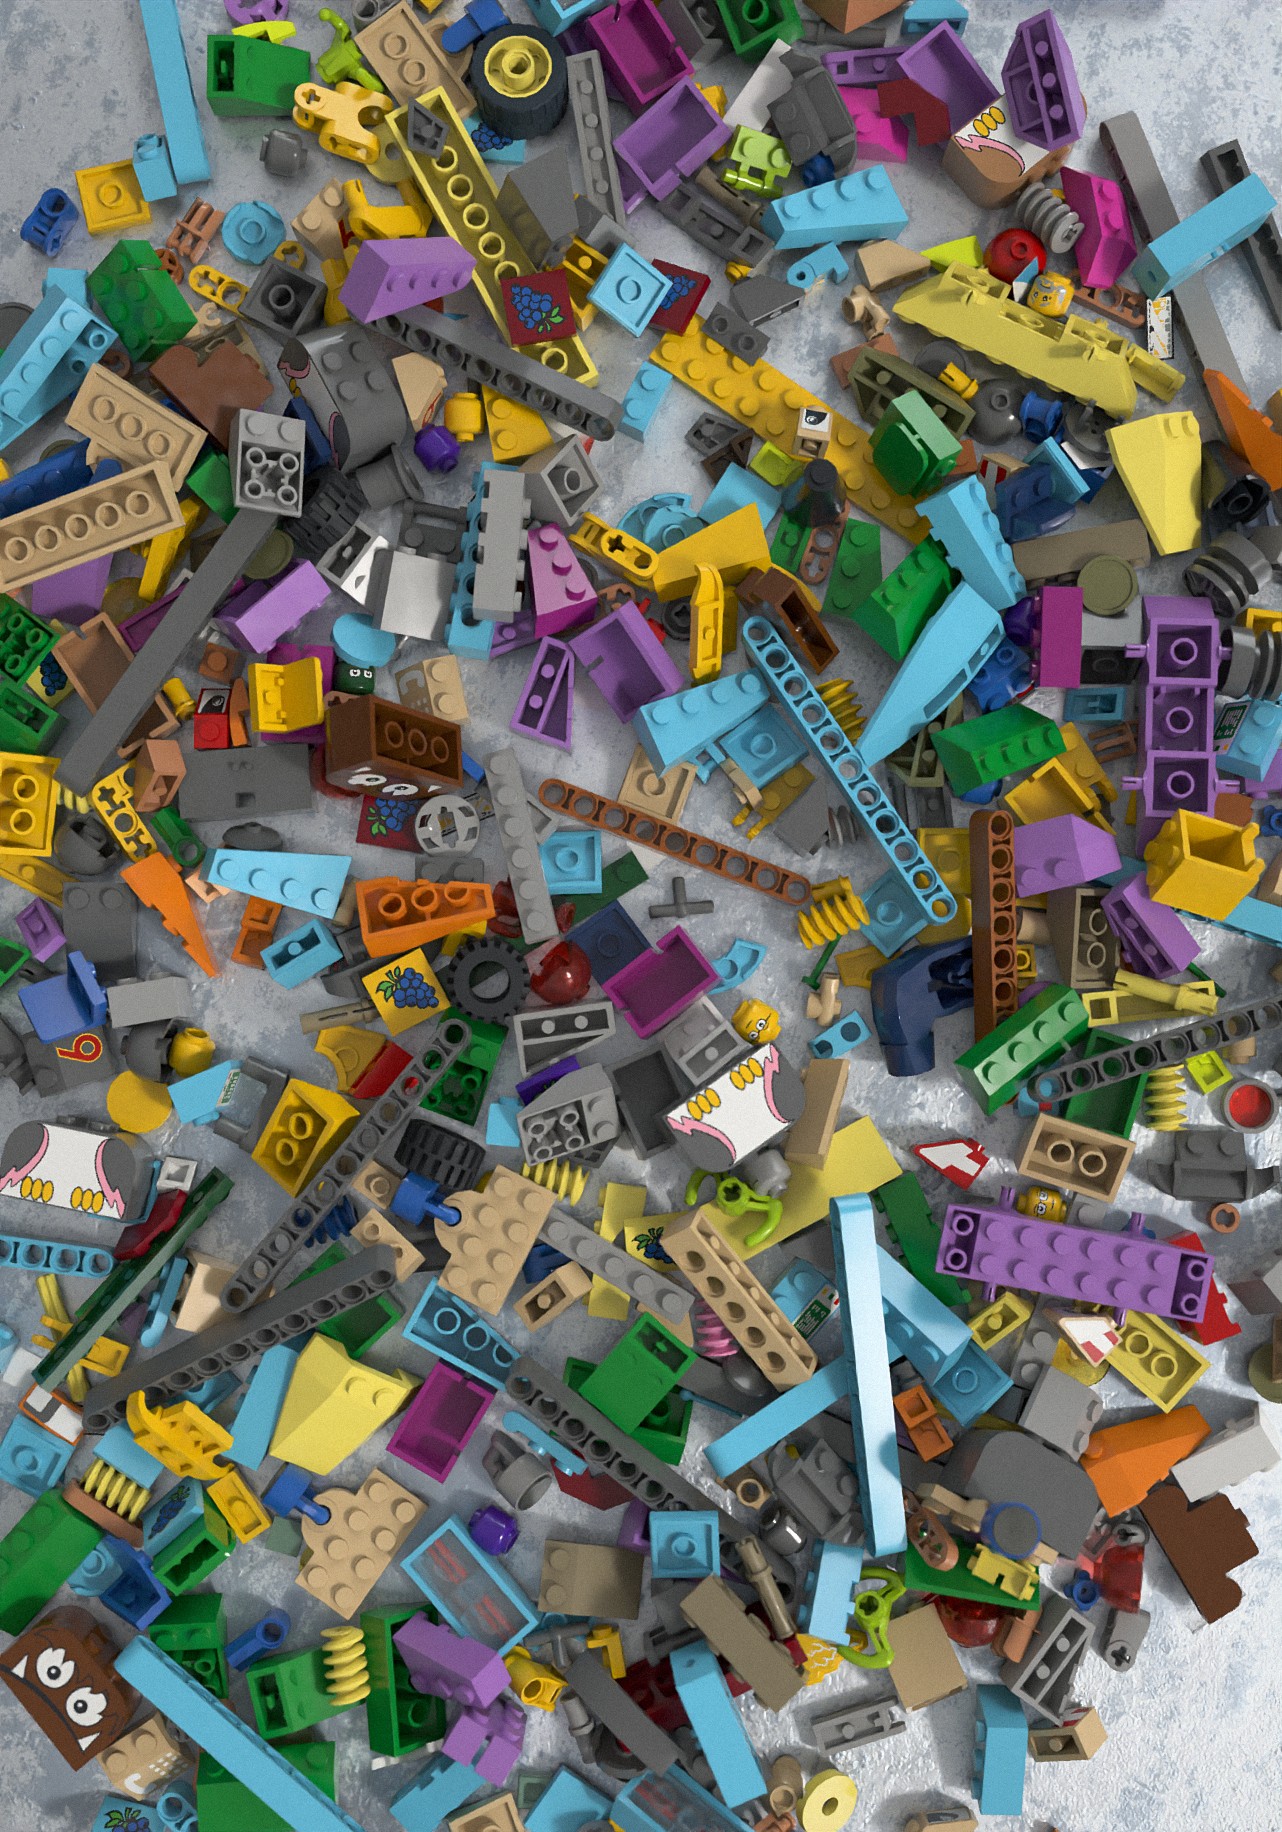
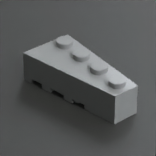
M484 469L483 482L486 498H482L481 527H483V530L479 532L478 558L480 559L479 563H476L473 617L475 620L513 623L514 612H521L522 592L516 591L517 580L524 581L525 561L520 560V550H527L528 530L523 529L524 518L530 519L531 499L525 496V473Z

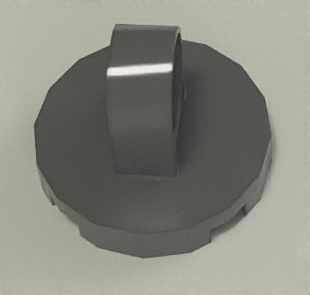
M603 1722L599 1724L593 1734L592 1753L596 1765L605 1774L621 1782L628 1783L632 1778L644 1775L650 1770L632 1751L625 1752L614 1733Z

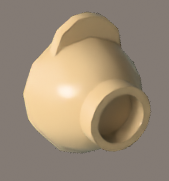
M783 1755L776 1758L774 1763L771 1764L773 1778L765 1783L768 1792L759 1796L766 1812L770 1814L774 1810L777 1816L782 1815L784 1812L790 1813L795 1810L799 1797L803 1799L804 1780L801 1776L799 1762L792 1756Z

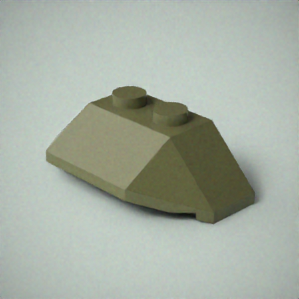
M865 345L847 375L861 418L875 426L879 423L892 400L913 390L918 392L957 441L961 439L976 414L950 387L898 356Z
M963 690L927 726L885 757V766L907 786L942 787L949 781L930 735L964 723Z

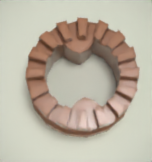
M1227 1203L1213 1204L1212 1207H1209V1211L1206 1214L1208 1225L1220 1233H1231L1240 1224L1239 1212L1234 1206ZM1221 1209L1225 1213H1231L1230 1222L1226 1226L1216 1222V1215Z

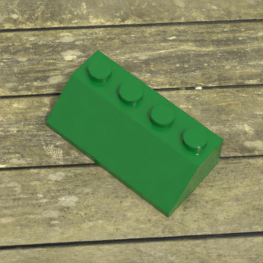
M931 533L850 615L896 662H899L913 647L926 627L928 620L937 613L944 604L946 597L961 582L960 570H956L954 567L951 568L945 558L948 550L941 539L935 541Z
M1021 703L1013 704L930 735L956 797L1041 764L1068 751L1055 721Z
M1052 983L955 1060L953 1064L986 1116L991 1115L1023 1089L1032 1076L1044 1072L1087 1037L1089 1014L1074 988Z
M568 1357L562 1382L597 1409L577 1390L598 1364ZM677 1384L670 1389L630 1434L633 1439L662 1462L679 1466L686 1445L693 1407V1400L684 1401L680 1398L679 1392L684 1387ZM576 1418L570 1419L573 1422H581ZM550 1429V1435L560 1437L558 1434H556L554 1431ZM596 1439V1441L601 1443L607 1442L603 1439Z
M64 1487L45 1491L0 1542V1630L14 1637L21 1634L108 1534L97 1522L73 1507L62 1497Z
M920 1527L919 1535L923 1538L927 1534L928 1529ZM948 1533L958 1548V1560L955 1566L948 1571H942L929 1566L908 1536L907 1550L898 1552L895 1570L905 1588L1039 1612V1581L1037 1584L1032 1582L1029 1584L1035 1588L1030 1601L1025 1598L1021 1601L1000 1589L1005 1578L1004 1576L998 1574L994 1585L971 1574L972 1570L968 1569L967 1565L972 1555L979 1558V1554L974 1552L977 1543L984 1546L983 1541L977 1540V1543L964 1541L963 1536ZM935 1544L932 1545V1546L937 1547L938 1550L941 1551L942 1547L937 1546V1545H935ZM1007 1558L1013 1562H1016V1559ZM1032 1565L1036 1569L1034 1573L1039 1575V1567Z
M431 1601L389 1604L360 1613V1627L364 1631V1636L361 1640L366 1647L363 1656L367 1659V1665L364 1667V1670L369 1673V1678L365 1681V1684H368L371 1690L366 1696L371 1751L396 1758L426 1746L427 1743L443 1739L447 1729L445 1699L427 1693L423 1694L415 1689L411 1682L412 1676L392 1638L419 1610L428 1615V1622L439 1627L438 1609Z
M335 1741L271 1746L338 1805L340 1760ZM208 1752L199 1754L196 1783L198 1832L296 1831Z

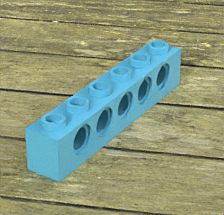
M482 461L480 472L475 471L472 491H476L475 502H469L467 509V521L471 522L469 532H463L461 551L465 552L463 563H457L455 582H459L458 593H452L449 612L454 613L452 624H446L444 631V643L448 644L450 655L455 654V656L489 661L496 621L479 620L474 626L463 624L467 617H473V595L469 593V590L474 587L476 563L474 561L478 557V536L483 528L481 527L482 498H486L483 482L484 469L516 472L520 468L519 466Z

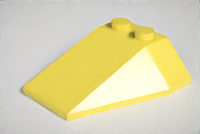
M1193 412L1156 414L1106 430L1105 435L1114 465L1160 556L1200 548L1201 440L1199 424L1193 416Z
M315 1332L296 1359L268 1449L269 1455L325 1476L406 1410L425 1382L422 1378L399 1368H396L393 1374L389 1376L349 1358L343 1343Z

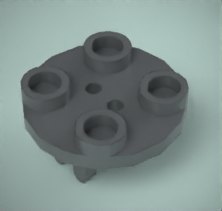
M1092 398L1086 405L1082 403L1073 405L1064 416L1063 427L1065 431L1062 434L1063 440L1073 444L1082 452L1094 456L1099 461L1108 460L1112 455L1105 431L1121 426L1126 417L1121 414L1116 419L1108 416L1104 412L1105 409L1096 406L1097 401Z

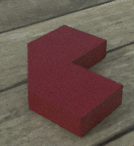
M912 77L877 84L882 119L914 112L918 147L950 139L952 133L948 105L923 88Z
M181 1189L159 1194L146 1222L124 1228L112 1256L119 1261L141 1257L152 1248L149 1242L162 1230L168 1232L177 1223L188 1195Z
M570 1449L586 1461L585 1456L582 1453H580L577 1449ZM551 1456L549 1459L560 1490L602 1511L634 1499V1494L606 1472L592 1477L587 1466L582 1475L573 1472L571 1476H568L554 1465L557 1461L554 1456Z

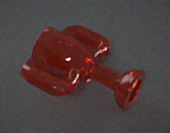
M508 875L507 882L499 881L493 891L492 897L496 916L486 919L487 928L493 933L502 936L519 938L523 935L510 875ZM572 902L561 904L559 908L553 907L558 931L563 934L569 931L574 920L576 906ZM502 915L519 918V924L514 926L497 919Z

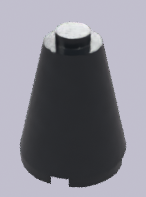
M1211 440L1201 444V493L1206 515L1211 524L1220 529H1231L1232 526L1230 524L1241 521L1242 525L1254 520L1265 510L1270 501L1268 493L1269 490L1271 491V487L1267 480L1222 441Z
M815 459L797 467L788 475L782 487L781 501L794 523L805 528L817 529L831 523L840 516L846 502V488L832 462L826 459Z

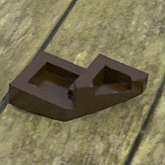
M753 428L733 438L726 447L700 462L701 468L714 488L731 462H734L744 470L746 469L755 432Z

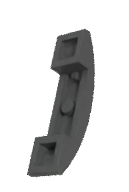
M681 183L657 204V208L668 219L693 239L716 254L741 266L754 269L774 245L772 239L751 226L744 229L705 205L699 194Z
M586 1649L563 1676L617 1738L654 1773L661 1777L684 1749L661 1725H657L610 1676L611 1673Z

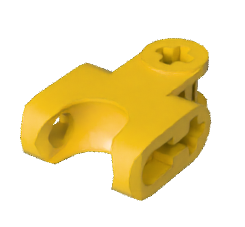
M349 82L338 83L334 91L314 83H303L296 88L294 95L296 105L293 108L292 118L299 128L320 134L318 138L320 145L331 153L365 164H373L378 160L381 152L380 140L377 135L365 130L362 125H379L386 122L384 116L394 111L393 102L388 96ZM311 94L314 95V101H311ZM306 113L308 114V120L305 119Z
M584 512L581 517L584 521L576 535H569L567 541L581 553L604 564L609 572L642 591H649L647 581H640L637 578L648 580L656 573L659 566L657 553L626 532L613 529L597 516ZM642 565L646 569H639L638 567Z

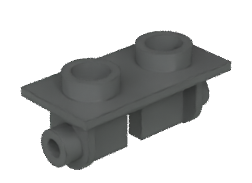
M717 302L700 329L751 366L755 365L759 357L762 358L768 349L767 345L771 340L770 337L720 302Z

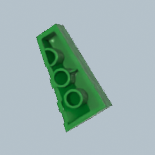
M908 1170L875 1188L876 1194L872 1195V1199L879 1214L885 1212L889 1222L885 1226V1230L891 1243H898L903 1254L898 1256L900 1265L911 1273L946 1307L972 1301L968 1290H964L959 1286L956 1279L959 1276L934 1271L941 1231L937 1224L931 1221L932 1211L914 1172Z

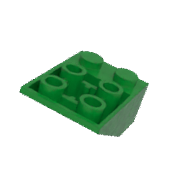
M207 35V100L215 116H293V108L296 105L294 101L296 88L303 83H310L311 54L309 51L242 35Z
M0 593V674L20 689L61 636L8 594Z
M4 678L0 684V751L46 756L70 720Z
M450 1006L443 1013L436 1030L446 1020H463L472 1029V1040L419 1104V1107L474 1127L499 1061L509 1027L491 1021V1024L483 1023L482 1020L473 1021L468 1015H463L457 1008ZM453 1025L448 1030L447 1036L449 1041L453 1044L459 1043L463 1038L464 1032L461 1026ZM431 1051L428 1054L427 1066L432 1070L440 1067L442 1057L439 1052ZM419 1083V1085H418L416 1094H417V1093L419 1092V1090H420V1083Z
M644 1311L637 1317L577 1391L629 1436L678 1382L698 1355L649 1312Z
M223 1593L169 1596L172 1602L148 1625L150 1640L217 1699H229V1667L224 1647L228 1645L227 1616Z
M328 1642L258 1659L248 1668L246 1672L247 1682L260 1737L263 1740L299 1731L366 1703L365 1697L345 1705H330L328 1703L329 1700L337 1697V1693L327 1692L326 1690L328 1686L335 1683V1679L325 1678V1673L334 1669V1665L323 1664V1660L332 1655V1651L322 1650L321 1647Z

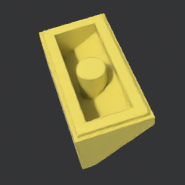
M1006 1291L965 1324L973 1331L971 1338L986 1351L1026 1321L1035 1306L1031 1302Z

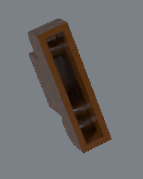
M231 341L217 345L198 366L195 353L187 346L176 345L166 349L142 373L191 423L207 432L206 438L221 453H225L229 457L231 420L240 408L256 411L273 393V385L260 373V366L257 361L247 353L243 355Z
M770 566L766 572H763L759 568L754 567L733 591L750 618L753 616L766 618L772 624L794 659L818 676L840 652L798 583L778 569Z
M1169 1482L1154 1484L1147 1491L1148 1496L1137 1504L1136 1507L1201 1617L1210 1625L1234 1611L1242 1601L1240 1586L1226 1573L1259 1554V1549L1247 1530L1251 1525L1240 1508L1235 1509L1229 1498L1220 1491L1208 1500L1201 1501L1198 1499L1188 1504L1184 1492Z

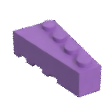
M453 237L363 240L338 300L365 324L464 289L472 278V271L477 260Z

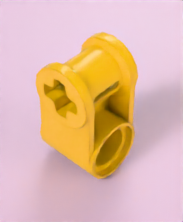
M520 1658L512 1662L507 1668L512 1680L508 1686L526 1705L540 1707L548 1712L554 1711L556 1707L555 1701L562 1688L569 1685L566 1678L554 1666L549 1664L544 1665Z

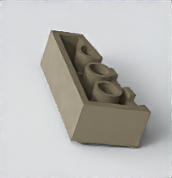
M1142 518L1012 544L1015 567L1018 573L1023 576L1027 591L1038 590L1049 583L1069 584L1073 583V581H1078L1083 567L1092 559L1102 555L1121 557L1134 570L1150 568L1151 554L1146 526Z
M714 1571L679 1604L683 1608L681 1614L686 1622L693 1628L698 1626L707 1636L704 1640L708 1647L716 1655L719 1656L722 1653L731 1663L728 1666L731 1673L739 1682L743 1683L746 1681L755 1691L752 1694L754 1699L765 1711L770 1708L776 1715L806 1686L810 1671L803 1664L796 1668L792 1664L794 1661L790 1656L791 1653L781 1641L777 1642L774 1640L771 1642L767 1638L770 1633L766 1625L752 1613L748 1617L745 1615L743 1610L746 1609L743 1601Z

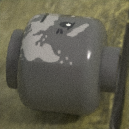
M273 129L269 136H263L259 161L264 162L266 171L292 178L297 174L298 168L305 169L308 149L302 148V138L299 135Z
M785 1505L771 1506L762 1514L759 1520L760 1538L780 1556H789L793 1553H799L804 1549L808 1541V1531Z

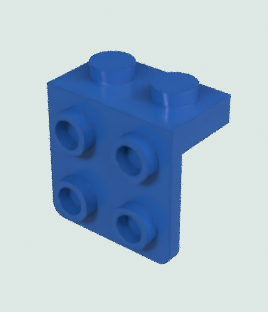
M1006 636L965 687L971 692L976 712L981 716L1001 709L1007 701L1018 693L1027 690L1034 682L1029 680L1030 658Z
M80 950L67 954L68 973L23 987L18 991V998L39 1041L43 1044H48L106 1023L107 1006L109 1005L107 990L104 986L99 987L96 982L97 973L91 961L86 962Z
M108 1534L103 1540L124 1573L98 1598L103 1606L142 1632L172 1601L165 1591L167 1587L153 1576V1570L151 1569L153 1560L141 1549L136 1552L125 1538L121 1537L118 1540Z

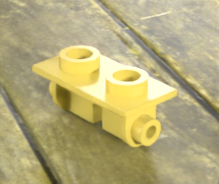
M1133 342L1126 352L1125 357L1133 381L1169 404L1185 382L1187 376Z
M977 1543L974 1552L979 1554V1558L972 1555L967 1565V1568L972 1570L971 1574L994 1585L998 1574L1005 1577L1000 1586L1001 1590L1021 1601L1023 1598L1030 1601L1035 1588L1029 1584L1030 1582L1037 1584L1041 1577L1034 1573L1035 1567L1020 1559L1013 1562L1006 1557L996 1556L989 1552L986 1545L983 1546Z

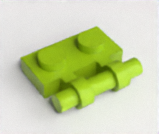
M737 123L726 155L730 159L736 160L737 163L734 170L723 169L721 181L730 183L732 188L740 191L745 188L756 192L758 197L764 199L769 197L780 199L783 194V187L775 185L773 180L775 175L787 178L793 162L783 140ZM750 166L762 169L760 179L748 175Z

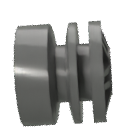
M1233 531L1221 532L1205 549V555H1199L1193 561V564H1190L1182 572V580L1192 596L1210 598L1213 613L1226 619L1233 618L1240 611V608L1249 602V595H1255L1273 577L1272 567L1264 554L1252 542Z
M1226 626L1220 635L1222 647H1233L1231 660H1221L1218 667L1217 686L1214 688V692L1217 695L1240 697L1247 689L1251 699L1262 697L1265 701H1276L1282 693V631L1272 633L1269 630L1263 629L1255 638L1254 631L1250 627Z

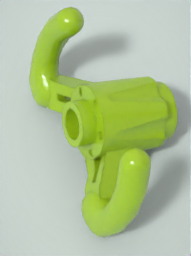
M326 7L322 8L318 13L319 19L329 22L336 32L331 47L319 57V62L315 64L320 76L331 87L349 77L359 81L368 90L384 93L385 85L380 77L368 71L362 65L360 58L363 55L358 46L351 40L352 32L348 24L333 10Z
M695 1170L686 1186L684 1202L687 1205L695 1204L698 1189L704 1178L710 1174L714 1176L717 1184V1196L715 1198L718 1207L725 1215L731 1217L741 1216L747 1210L766 1212L768 1214L765 1222L756 1231L744 1238V1244L750 1248L759 1244L774 1231L783 1211V1204L778 1198L772 1199L771 1196H758L745 1183L739 1181L737 1177L728 1175L727 1171L710 1172Z
M865 1566L861 1568L859 1581L880 1579L888 1582L886 1586L877 1592L868 1590L854 1598V1616L860 1627L870 1634L877 1652L874 1655H865L853 1650L850 1646L837 1645L836 1651L845 1660L859 1667L870 1669L886 1668L891 1665L895 1656L894 1650L889 1645L886 1637L890 1620L889 1615L892 1603L904 1595L906 1588L894 1570L881 1566ZM875 1633H879L882 1641H878Z

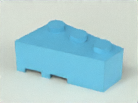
M814 1538L811 1557H815L812 1571H807L803 1583V1591H807L804 1605H799L795 1618V1625L799 1626L798 1634L835 1645L849 1646L850 1635L845 1634L849 1615L853 1616L855 1603H852L855 1585L859 1583L865 1542L861 1548H852L829 1544L819 1538Z
M977 1684L976 1749L973 1750L975 1778H971V1796L973 1800L978 1801L981 1815L1021 1816L1029 1728L1020 1697L1011 1692L1006 1685Z
M482 1744L480 1745L468 1767L445 1753L438 1752L392 1797L388 1811L408 1832H433L444 1816L450 1811L455 1810L463 1800L487 1781V1779L474 1772V1768L486 1748Z

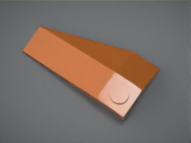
M1206 369L1202 374L1232 451L1267 480L1271 487L1270 492L1281 488L1282 437L1270 429L1274 422L1256 409L1250 410L1248 408L1251 404L1250 399L1221 371Z
M158 851L119 873L148 908L151 907L156 912L160 911L163 914L160 918L165 928L176 937L180 935L183 937L184 941L181 942L183 948L210 978L218 979L222 972L190 886L183 880L185 876L181 871L185 869L184 866L179 864L172 854L168 856Z
M391 876L355 883L362 938L371 958L407 951L496 916L490 884L450 881L448 884L430 883L429 879L404 881L399 880L398 877Z
M1190 1405L1172 1410L1168 1414H1157L1099 1430L1091 1434L1086 1451L1081 1453L1076 1463L1092 1479L1100 1504L1109 1518H1112L1139 1504L1148 1496L1147 1491L1158 1480L1162 1482L1169 1475L1168 1470L1179 1459H1185L1212 1433V1430L1195 1405Z

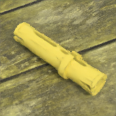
M1121 968L1118 969L1114 980L1116 982L1113 984V989H1119L1173 1005L1175 1010L1182 1011L1184 1008L1208 1015L1209 1017H1213L1216 1003L1218 1002V996L1190 990L1189 985L1182 984L1180 987L1128 972Z

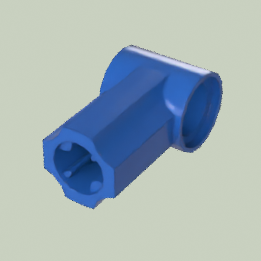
M546 1243L534 1245L522 1266L526 1284L543 1281L552 1272L573 1260L552 1246L546 1245Z
M272 1609L260 1621L226 1645L224 1651L231 1666L242 1672L268 1651L279 1647L291 1629L289 1614L281 1609ZM266 1624H277L281 1629V1634H271L267 1630Z

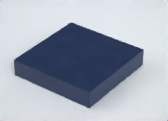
M617 899L564 937L600 987L647 949H654Z

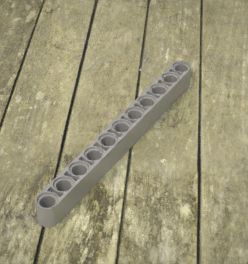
M1129 111L1102 121L1099 125V133L1119 187L1127 199L1128 209L1145 249L1148 244L1178 225L1180 220L1140 121L1134 111ZM1199 270L1164 295L1173 294V321L1218 433L1225 443H1229L1202 373L1206 369L1221 371L1250 399L1251 404L1248 408L1250 410L1255 409V406Z

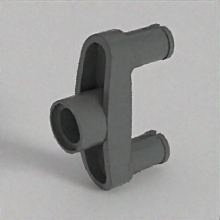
M248 1056L242 1066L241 1073L266 1084L267 1092L251 1125L247 1127L225 1116H221L215 1125L213 1133L239 1144V1149L252 1154L290 1081L291 1072L280 1065L274 1067L252 1056Z

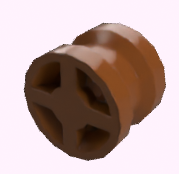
M161 248L155 250L163 266L160 269L148 270L171 271L168 274L175 285L179 286L185 274L179 259L169 249Z

